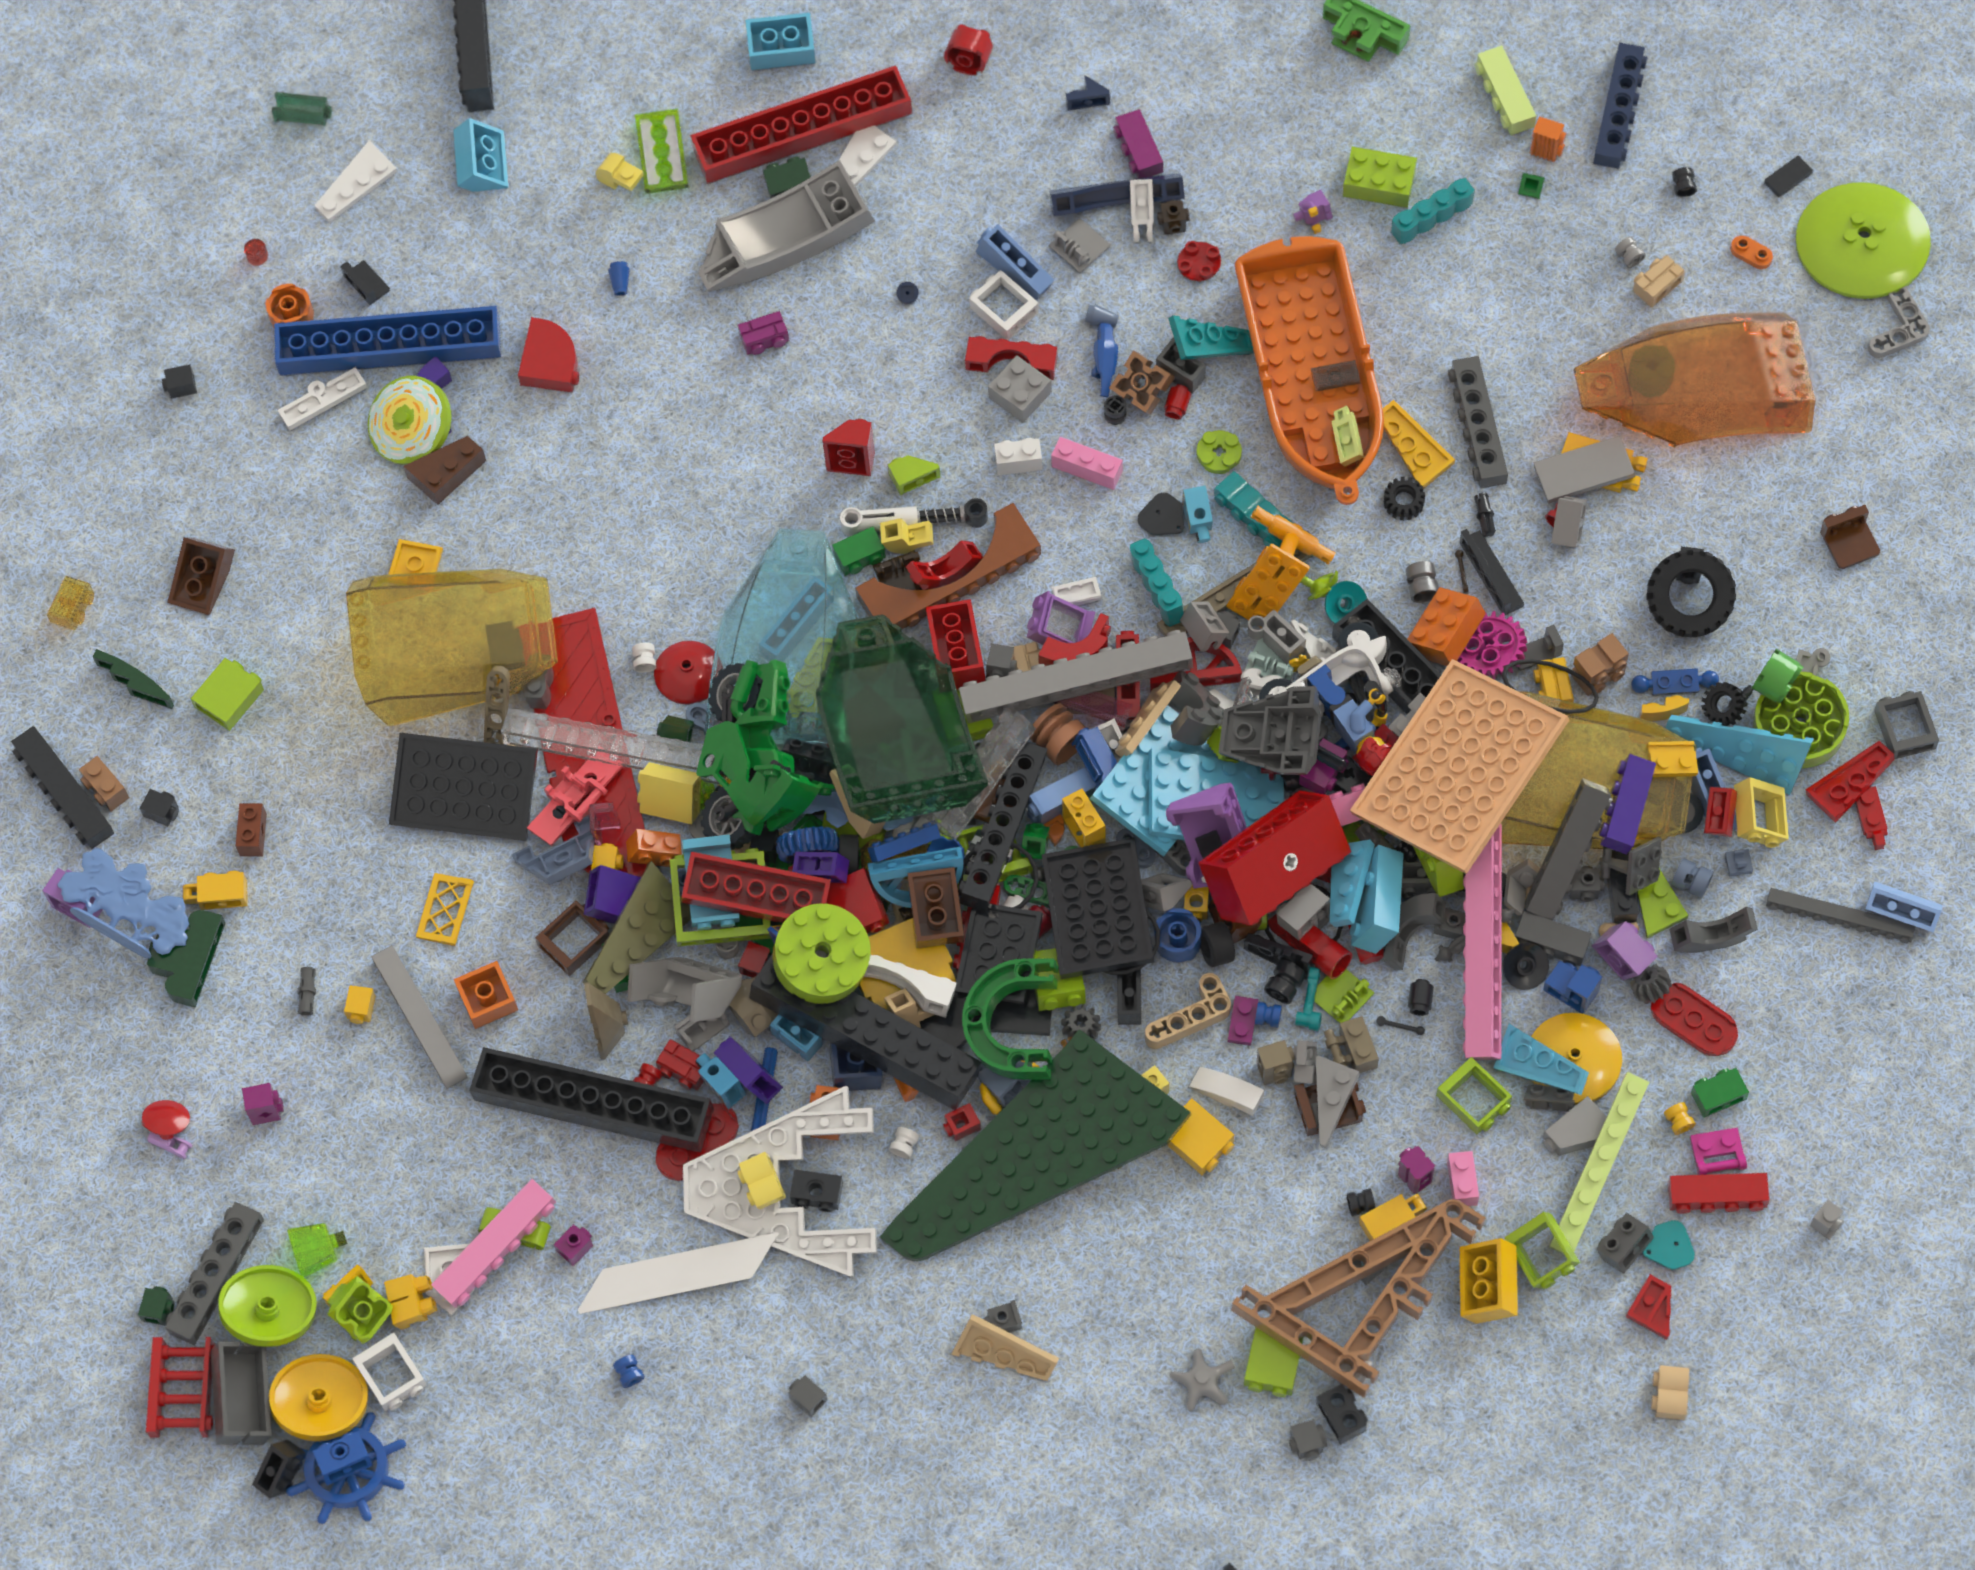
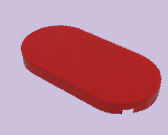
M1673 983L1669 988L1670 993L1663 995V999L1659 998L1655 1003L1651 1001V1012L1654 1019L1661 1026L1699 1052L1708 1056H1720L1730 1052L1735 1046L1738 1030L1734 1019L1688 986L1681 983Z
M723 1103L713 1104L714 1110L701 1153L670 1145L665 1146V1144L660 1143L656 1151V1164L660 1173L668 1179L682 1181L683 1164L733 1141L737 1136L739 1128L738 1119L733 1109L730 1108L728 1110Z

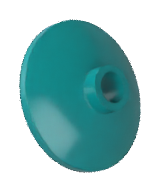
M1338 582L1331 587V590L1327 592L1325 597L1326 614L1336 624L1365 601L1367 596L1363 588L1355 582ZM1342 599L1345 601L1344 607L1340 606Z

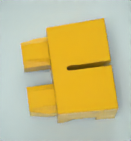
M409 1274L384 1282L387 1299L393 1305L391 1312L392 1323L397 1328L402 1330L409 1328L412 1323L427 1321V1315L438 1310L433 1297L423 1298L422 1293L433 1288L431 1285L432 1281L428 1276L415 1277Z

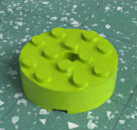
M1800 672L1781 703H1775L1762 694L1760 695L1753 715V728L1767 730L1771 734L1781 736L1791 734L1793 738L1805 739L1806 737L1814 738L1802 766L1803 769L1821 765L1838 752L1848 729L1849 709L1845 697L1831 681L1815 676L1810 672ZM1801 717L1805 719L1806 722H1800L1795 718Z
M830 904L805 906L792 913L784 921L777 934L773 948V965L776 975L791 994L794 993L807 1002L824 1004L841 1000L859 986L866 973L871 955L869 937L861 922L853 914L841 907ZM817 950L823 951L827 954V957L821 958L815 952Z

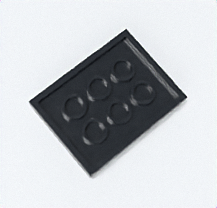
M989 904L986 913L972 908L959 965L955 993L968 995L975 982L996 965L1015 959H1034L1043 913ZM1025 971L1021 977L1029 976L1031 971ZM1028 989L1010 993L1001 1001L1025 1005Z

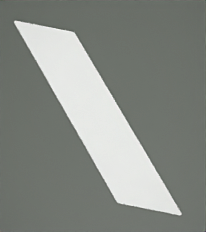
M776 1232L604 1268L578 1311L582 1314L752 1278L779 1233Z

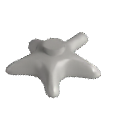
M1197 1348L1193 1352L1192 1369L1189 1372L1171 1371L1170 1378L1186 1386L1188 1390L1186 1407L1189 1411H1193L1198 1399L1202 1396L1212 1398L1222 1405L1228 1403L1227 1397L1218 1387L1217 1380L1222 1374L1235 1369L1232 1360H1229L1219 1366L1209 1367L1204 1361L1201 1349Z

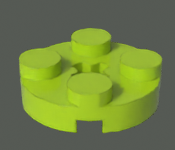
M1223 430L1207 431L1198 442L1197 460L1208 472L1214 474L1227 473L1230 469L1237 466L1241 460L1242 447L1237 435ZM1222 448L1225 453H1221V456H1216V452H1213V450Z

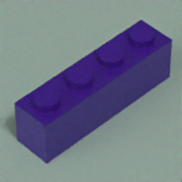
M1629 754L1624 761H1620L1616 772L1620 775L1618 781L1614 782L1611 789V794L1614 795L1609 809L1605 811V815L1608 818L1606 823L1602 824L1599 836H1602L1601 846L1627 854L1634 846L1655 770V762Z

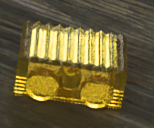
M65 576L47 613L49 621L76 630L78 624L81 625L85 619L84 611L86 607L91 605L94 600V591L88 582Z

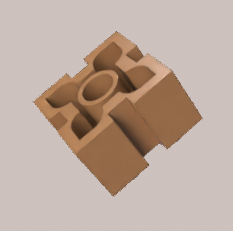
M1133 350L1124 364L1128 370L1124 375L1118 373L1109 389L1125 399L1130 400L1133 397L1134 399L1131 402L1133 405L1148 414H1152L1161 400L1157 397L1159 391L1163 390L1166 392L1175 376L1160 366L1155 365L1154 368H1151L1153 361ZM1146 378L1145 386L1141 387V383H1139V380Z
M1611 633L1597 642V645L1593 648L1589 647L1575 656L1573 663L1575 667L1572 670L1586 678L1595 687L1598 694L1605 689V683L1612 680L1617 682L1625 675L1629 653L1614 634ZM1571 675L1587 696L1592 694L1591 689L1585 683Z

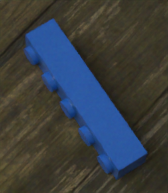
M927 822L922 824L923 827L911 828L910 832H900L897 834V837H887L884 842L877 841L872 843V846L868 847L871 861L879 862L941 838L937 824Z

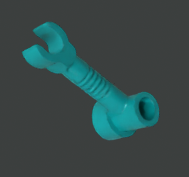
M1310 967L1303 1012H1297L1295 1025L1308 1027L1309 1030L1319 1032L1322 1013L1313 1012V1004L1321 971H1319V968Z

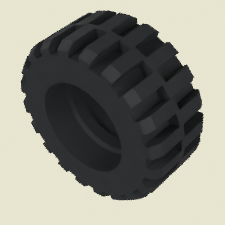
M1697 549L1676 552L1663 559L1651 573L1646 593L1649 611L1658 625L1660 624L1664 630L1676 636L1694 638L1707 635L1723 625L1732 613L1737 595L1735 594V580H1733L1732 573L1724 565V562L1709 552ZM1696 572L1709 580L1713 589V598L1711 604L1704 612L1698 615H1685L1677 611L1672 605L1669 596L1670 586L1680 574Z

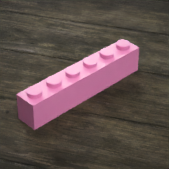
M531 1179L431 1285L455 1308L458 1305H464L469 1300L475 1287L480 1288L486 1282V1276L492 1269L494 1271L503 1264V1258L520 1246V1240L526 1234L530 1235L537 1228V1222L543 1216L547 1217L554 1210L555 1206L553 1205L556 1201L538 1183Z

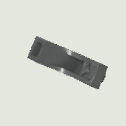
M1436 893L1421 894L1406 900L1400 905L1399 933L1385 945L1386 948L1383 953L1384 962L1394 970H1403L1408 941L1417 930L1428 925L1443 924L1446 902Z
M1745 907L1716 921L1694 922L1685 920L1669 930L1674 951L1697 953L1727 948L1747 940V935L1758 930L1753 908Z

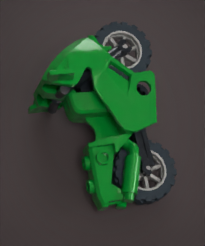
M776 659L770 660L767 664L759 665L750 660H746L744 665L741 663L729 664L726 666V669H721L718 672L719 675L713 678V685L709 688L710 698H708V703L712 707L710 710L712 714L716 715L715 718L722 721V723L707 729L696 774L699 777L713 776L722 787L718 788L717 792H712L710 799L705 801L704 805L706 806L701 812V816H703L701 827L704 828L702 832L706 837L730 834L731 850L735 848L740 849L744 847V844H749L752 841V836H760L766 820L767 828L772 832L787 825L801 815L817 795L831 796L832 792H837L833 784L815 781L812 772H801L799 770L794 772L793 756L779 751L772 736H770L771 730L787 725L785 718L789 710L787 690L790 688V680L786 663ZM714 755L711 766L707 768L705 765L707 757ZM723 777H728L732 782L728 784Z

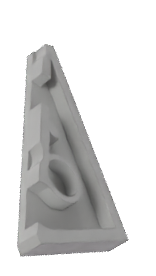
M1317 1055L1319 1143L1326 1149L1360 1073L1357 1070Z

